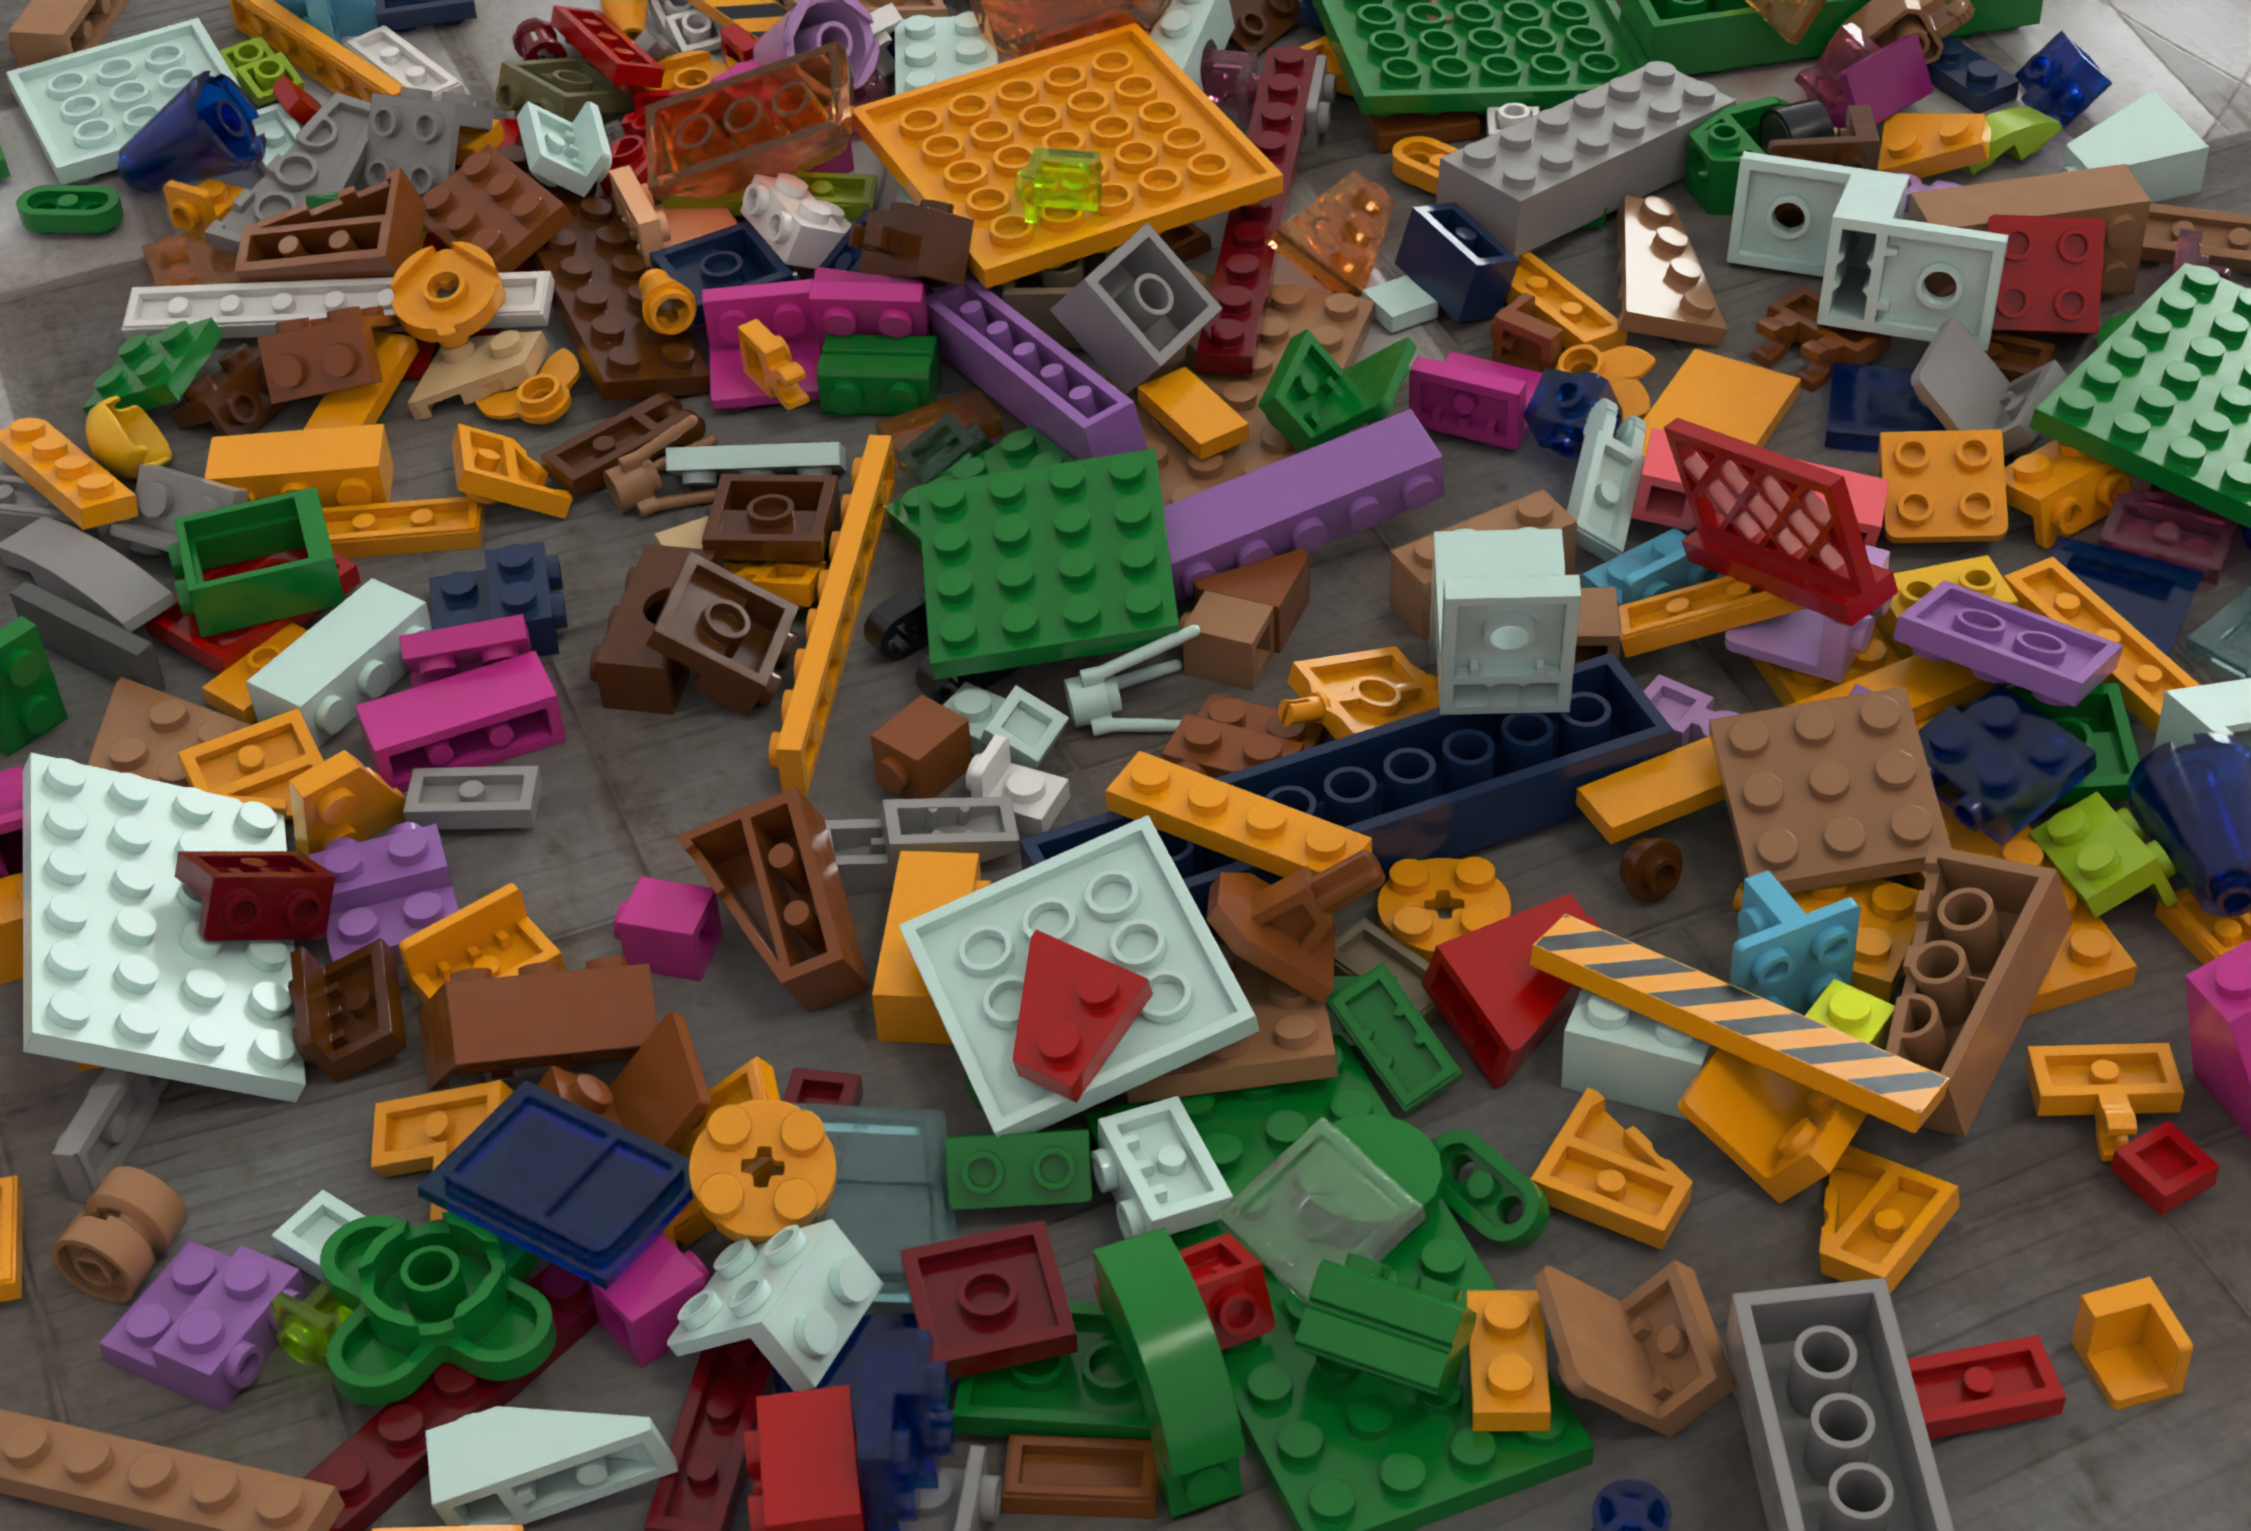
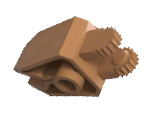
M1871 0L1842 23L1826 46V51L1833 68L1837 67L1840 73L1847 67L1906 35L1916 34L1927 65L1939 60L1944 49L1941 38L1969 22L1970 18H1973L1972 15L1975 13V9L1969 0H1955L1952 2L1951 0Z

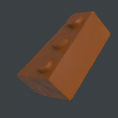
M396 168L386 172V181L360 191H357L352 185L337 191L339 199L311 210L305 203L243 227L234 273L242 283L393 277L402 263L419 251L426 204L402 168Z
M797 787L675 836L705 875L712 889L723 900L738 921V925L779 982L810 1013L871 989L825 819Z
M607 956L587 961L585 963L586 969L560 971V964L558 962H540L520 967L518 969L519 975L493 978L492 969L472 968L450 974L451 981L445 982L418 1010L428 1091L450 1088L449 1079L452 1076L491 1072V1078L495 1081L514 1078V1070L549 1067L553 1065L566 1070L632 1059L658 1026L649 963L627 965L625 956Z

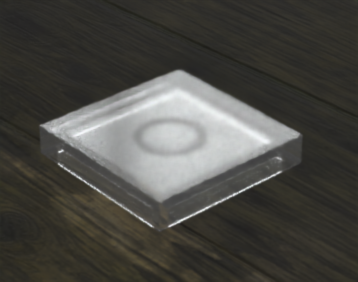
M1323 1116L1217 1213L1221 1225L1306 1305L1309 1303V1294L1319 1264L1323 1259L1344 1266L1347 1254L1353 1253L1380 1262L1426 1218L1423 1207Z

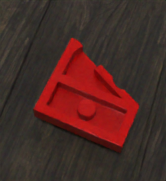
M1036 929L1030 938L1012 1059L1018 1076L1077 1103L1153 995L1148 979Z

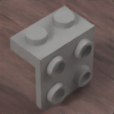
M401 87L400 96L372 93L362 190L386 181V172L401 167L420 197L423 198L430 189L439 186L455 173L459 126L492 130L494 109L473 106L474 96L459 93L442 92L441 101H433L432 91L410 87Z
M1951 318L1941 324L1911 375V384L1920 402L1930 408L1947 430L2002 429L2004 456L2011 454L2012 457H2018L2033 448L2041 438L2039 432L2029 428L2034 409L2068 375L2057 361L2053 360L2009 382L1962 322L1957 318Z

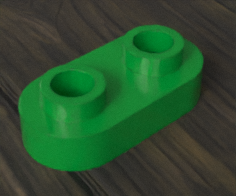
M42 185L27 190L19 196L16 202L22 225L30 231L45 235L57 232L87 233L94 236L104 235L111 232L124 217L119 193L107 186Z
M1464 1129L1450 1130L1434 1139L1432 1143L1440 1153L1442 1168V1193L1440 1198L1482 1235L1500 1247L1518 1249L1530 1245L1538 1239L1548 1223L1549 1203L1544 1191L1536 1183L1471 1131ZM1474 1162L1472 1175L1467 1180L1459 1182L1458 1176L1461 1168L1467 1163ZM1523 1204L1524 1211L1522 1217L1517 1222L1508 1224L1507 1217L1509 1211L1514 1206Z

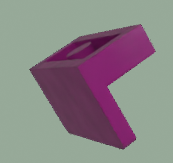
M1916 34L1906 35L1842 70L1839 77L1846 101L1827 112L1833 127L1844 128L1846 127L1848 106L1870 105L1876 125L1933 93L1934 90L1918 36Z

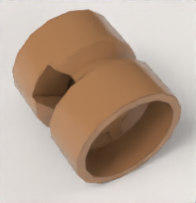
M130 1166L115 1167L105 1175L87 1199L85 1211L77 1214L54 1243L51 1256L55 1266L70 1283L93 1298L108 1303H125L133 1298L152 1272L155 1258H158L167 1251L186 1225L188 1214L185 1205L173 1189L152 1174Z

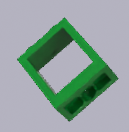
M317 487L174 518L178 543L169 544L167 548L174 576L177 580L174 581L183 617L195 614L201 638L336 607L345 600ZM303 547L307 549L309 557L307 559L205 581L203 570Z

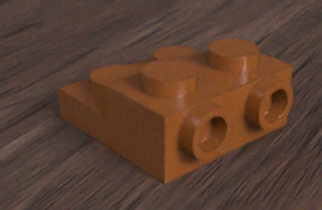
M1210 692L1196 716L1187 713L1184 715L1161 756L1163 760L1211 778H1217L1324 744L1327 741V729L1322 723H1316L1315 721L1285 727L1284 722H1281L1279 719L1278 709Z

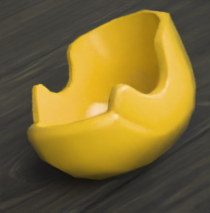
M113 396L97 403L89 410L86 417L87 442L97 462L119 478L134 480L138 478L139 465L155 464L163 467L168 464L173 458V454L167 440L157 425L137 405L116 409L115 405L120 401L119 396Z

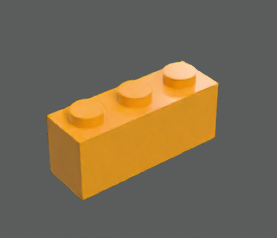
M384 424L212 437L204 478L248 490L247 502L317 487L321 507L323 508L390 502L394 465Z
M900 850L872 992L878 1041L952 1044L906 945L899 925L992 884V881L981 880L979 853Z

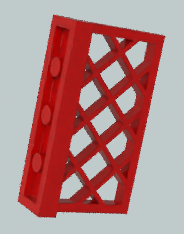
M1676 418L1664 426L1697 530L1681 540L1688 561L1722 575L1732 577L1737 581L1749 584L1752 587L1771 593L1774 596L1849 626L1855 625L1899 593L1893 571L1874 565L1869 561L1844 476L1680 418ZM1782 487L1789 493V495L1791 496V498H1790V497L1788 496V494L1782 489ZM1814 491L1824 494L1827 506ZM1713 504L1721 512L1720 514L1715 513ZM1799 507H1801V509L1807 514V516L1813 521V523L1819 528L1821 532L1818 531V529L1812 524V522L1806 517V515L1800 510ZM1828 541H1830L1831 544H1832L1837 550H1835V549L1830 545V543H1829Z

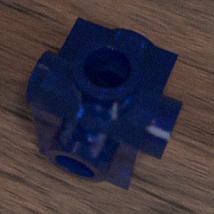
M2062 30L2038 53L2034 54L2014 75L2027 91L2021 97L2023 103L2060 121L2064 128L2113 84L2095 60Z
M1545 368L1523 417L1539 447L1551 449L1555 453L1567 458H1576L1581 453L1585 437L1583 431L1587 423L1588 413H1590L1595 403L1600 399L1606 398L1617 404L1618 414L1616 415L1617 420L1613 438H1615L1620 424H1622L1623 410L1609 381L1602 376L1590 371H1581L1579 374Z

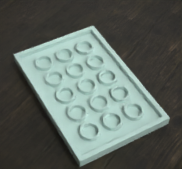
M31 752L22 771L23 1052L296 1103L306 1082L304 1059L299 1054L292 1037V1030L297 1027L295 1004L288 990V982L292 980L290 953L295 951L294 939L205 940L198 933L203 902L197 898V893L175 877L178 851H287L284 814L275 813L270 807L260 802L249 801L244 803L235 798L208 793L194 787L177 786L142 778L132 773H120L80 764L66 758H54Z

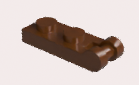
M661 392L541 454L542 467L549 473V478L577 499L605 484L603 472L618 466V458L638 450L689 415L697 416L698 423L648 459H652L665 452L668 447H674L678 444L685 447L701 440L706 431V424L702 418L691 410H683L681 403L670 394Z

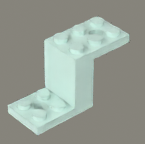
M1744 151L1740 158L1727 262L1823 277L1816 324L1931 342L1942 323L1951 318H1957L1983 350L1988 351L2009 235L1904 220L1903 215L1910 175ZM1783 203H1793L1802 209L1805 221L1797 227H1786L1777 220L1775 208ZM1944 272L1955 280L1957 289L1949 296L1938 297L1927 290L1924 279L1931 273Z
M1523 527L1517 530L1476 531L1464 528L1454 531L1434 532L1429 653L1430 664L1437 663L1440 715L1570 712L1581 589L1579 575H1565L1562 529Z

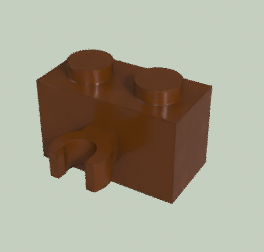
M921 200L920 206L910 203L892 202L890 210L868 212L866 226L851 224L848 246L862 250L859 268L861 273L920 280L929 288L964 286L974 219L953 214L954 205L942 201Z

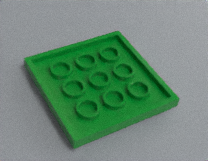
M1155 448L918 485L929 655L934 680L1133 650L1166 635L1180 631Z

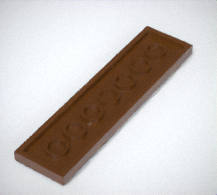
M508 145L501 149H496L563 202L575 218L528 259L534 271H551L555 281L552 305L602 401L650 398L661 392H666L671 396L709 394L710 370L688 331L684 330L674 335L661 334L652 330L643 318L639 280L646 271L652 268L651 266H645L642 255L638 253L636 248L638 243L636 240H631L629 236V231L631 230H629L628 226L623 225L621 220L623 216L618 215L615 210L614 200L610 193H604L600 183L597 182L593 184L585 198L559 185L556 187L547 186L537 180L529 171L524 147Z

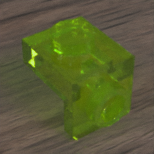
M1034 147L1027 168H1020L1016 178L1017 202H1024L1026 223L1037 224L1044 207L1098 211L1102 202L1100 152Z
M325 1280L303 1302L280 1291L270 1301L279 1330L276 1335L279 1344L287 1354L298 1362L309 1364L313 1361L330 1370L327 1362L328 1343L336 1329L354 1311L333 1299L328 1292Z

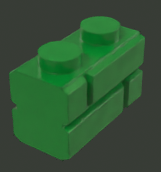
M826 333L822 354L820 355L817 367V382L822 414L934 417L942 375L937 336L907 335L896 338L887 335L850 334L847 336H837Z
M1353 1253L1347 1254L1344 1266L1323 1259L1319 1264L1309 1294V1303L1304 1309L1294 1339V1347L1308 1354L1449 1401L1462 1367L1463 1355L1467 1351L1477 1321L1476 1312L1465 1305L1458 1304L1462 1290L1423 1276L1418 1277L1415 1289L1389 1281L1387 1279L1391 1270L1390 1266Z

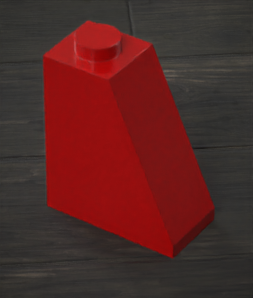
M1571 893L1436 945L1421 983L1422 987L1494 1090L1505 1086L1575 1002L1582 989L1529 965L1532 945L1565 913L1600 928L1591 916L1585 914Z

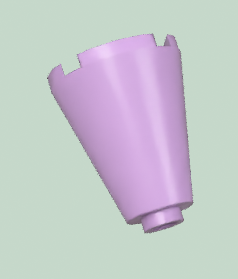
M800 0L759 38L754 47L753 60L803 90L831 96L842 95L863 86L875 71L880 52L879 40L874 41L870 25L874 21L870 12L858 0Z

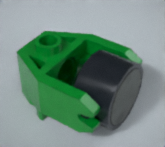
M1773 96L1721 109L1688 133L1684 179L1685 189L1708 215H1733L1740 158L1743 152L1767 155L1768 143L1771 140L1835 137L1834 127L1828 112L1814 98L1788 103Z

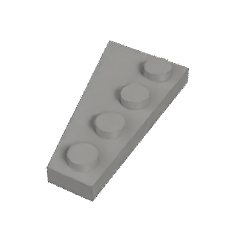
M336 92L296 134L297 142L283 156L277 154L265 167L266 174L251 190L245 188L232 202L233 209L221 222L216 219L204 231L206 245L238 254L243 227L306 203V196L336 192L352 186L365 163L371 103Z

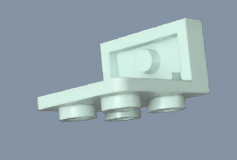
M833 1219L802 1228L798 1225H790L767 1241L753 1245L749 1239H741L727 1247L715 1260L713 1267L716 1272L703 1291L693 1296L680 1309L677 1316L680 1323L669 1337L667 1345L676 1356H683L751 1338L794 1392L813 1389L817 1387L884 1283Z

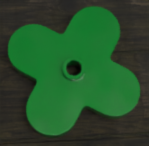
M486 1193L463 1202L452 1212H442V1222H429L414 1227L409 1224L408 1219L402 1221L391 1216L372 1215L346 1223L328 1238L320 1255V1266L326 1287L334 1300L354 1311L336 1329L327 1347V1362L334 1384L345 1398L358 1404L370 1406L386 1405L399 1401L415 1392L444 1363H452L482 1379L505 1381L529 1374L547 1360L556 1342V1328L552 1310L542 1293L521 1282L538 1263L544 1250V1236L539 1215L529 1201L511 1193Z

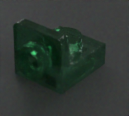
M949 411L901 450L897 456L917 481L923 485L952 470L954 465L961 460L975 457L994 445L975 422L964 428Z

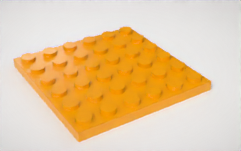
M1136 22L851 108L852 127L916 205L920 206L921 200L942 201L954 205L953 214L974 219L967 267L985 289L996 285H1006L1015 279L1046 269L1059 268L1067 262L1095 253L1108 252L1125 243L1147 222L1160 235L1164 231L1191 222L1204 221L1213 215L1241 206L1254 205L1263 199L1283 193V174Z

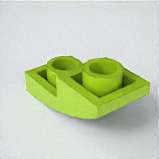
M262 36L219 50L248 100L255 105L261 106L278 100L273 93L272 86L283 75L301 89H305L304 81L282 51L274 54Z
M2029 106L2010 108L1986 115L1991 129L1989 161L1959 169L1973 176L1978 171L1992 165L1997 157L2004 152L2022 161L2028 155L2039 151L2045 142L2063 130L2060 121Z

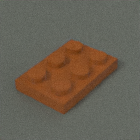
M490 144L486 145L481 151L470 155L464 161L462 167L439 186L430 189L422 198L426 204L422 229L446 249H454L451 242H467L482 248L493 259L498 273L513 272L575 219L563 202Z

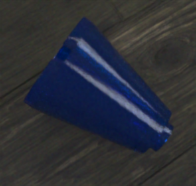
M203 71L194 76L120 148L118 169L124 181L142 192H152L163 189V186L170 180L187 184L248 170L258 165L265 157L266 138L265 133L259 136L256 134L252 121L258 118L259 115L243 89L230 77L222 73L213 77L209 75L210 71Z
M2210 732L2193 734L2196 743L2173 748L2172 742L2169 741L2157 746L2138 762L2127 782L2129 805L2133 817L2151 841L2156 840L2171 860L2176 875L2204 911L2218 917H2237L2251 911V747L2233 736Z

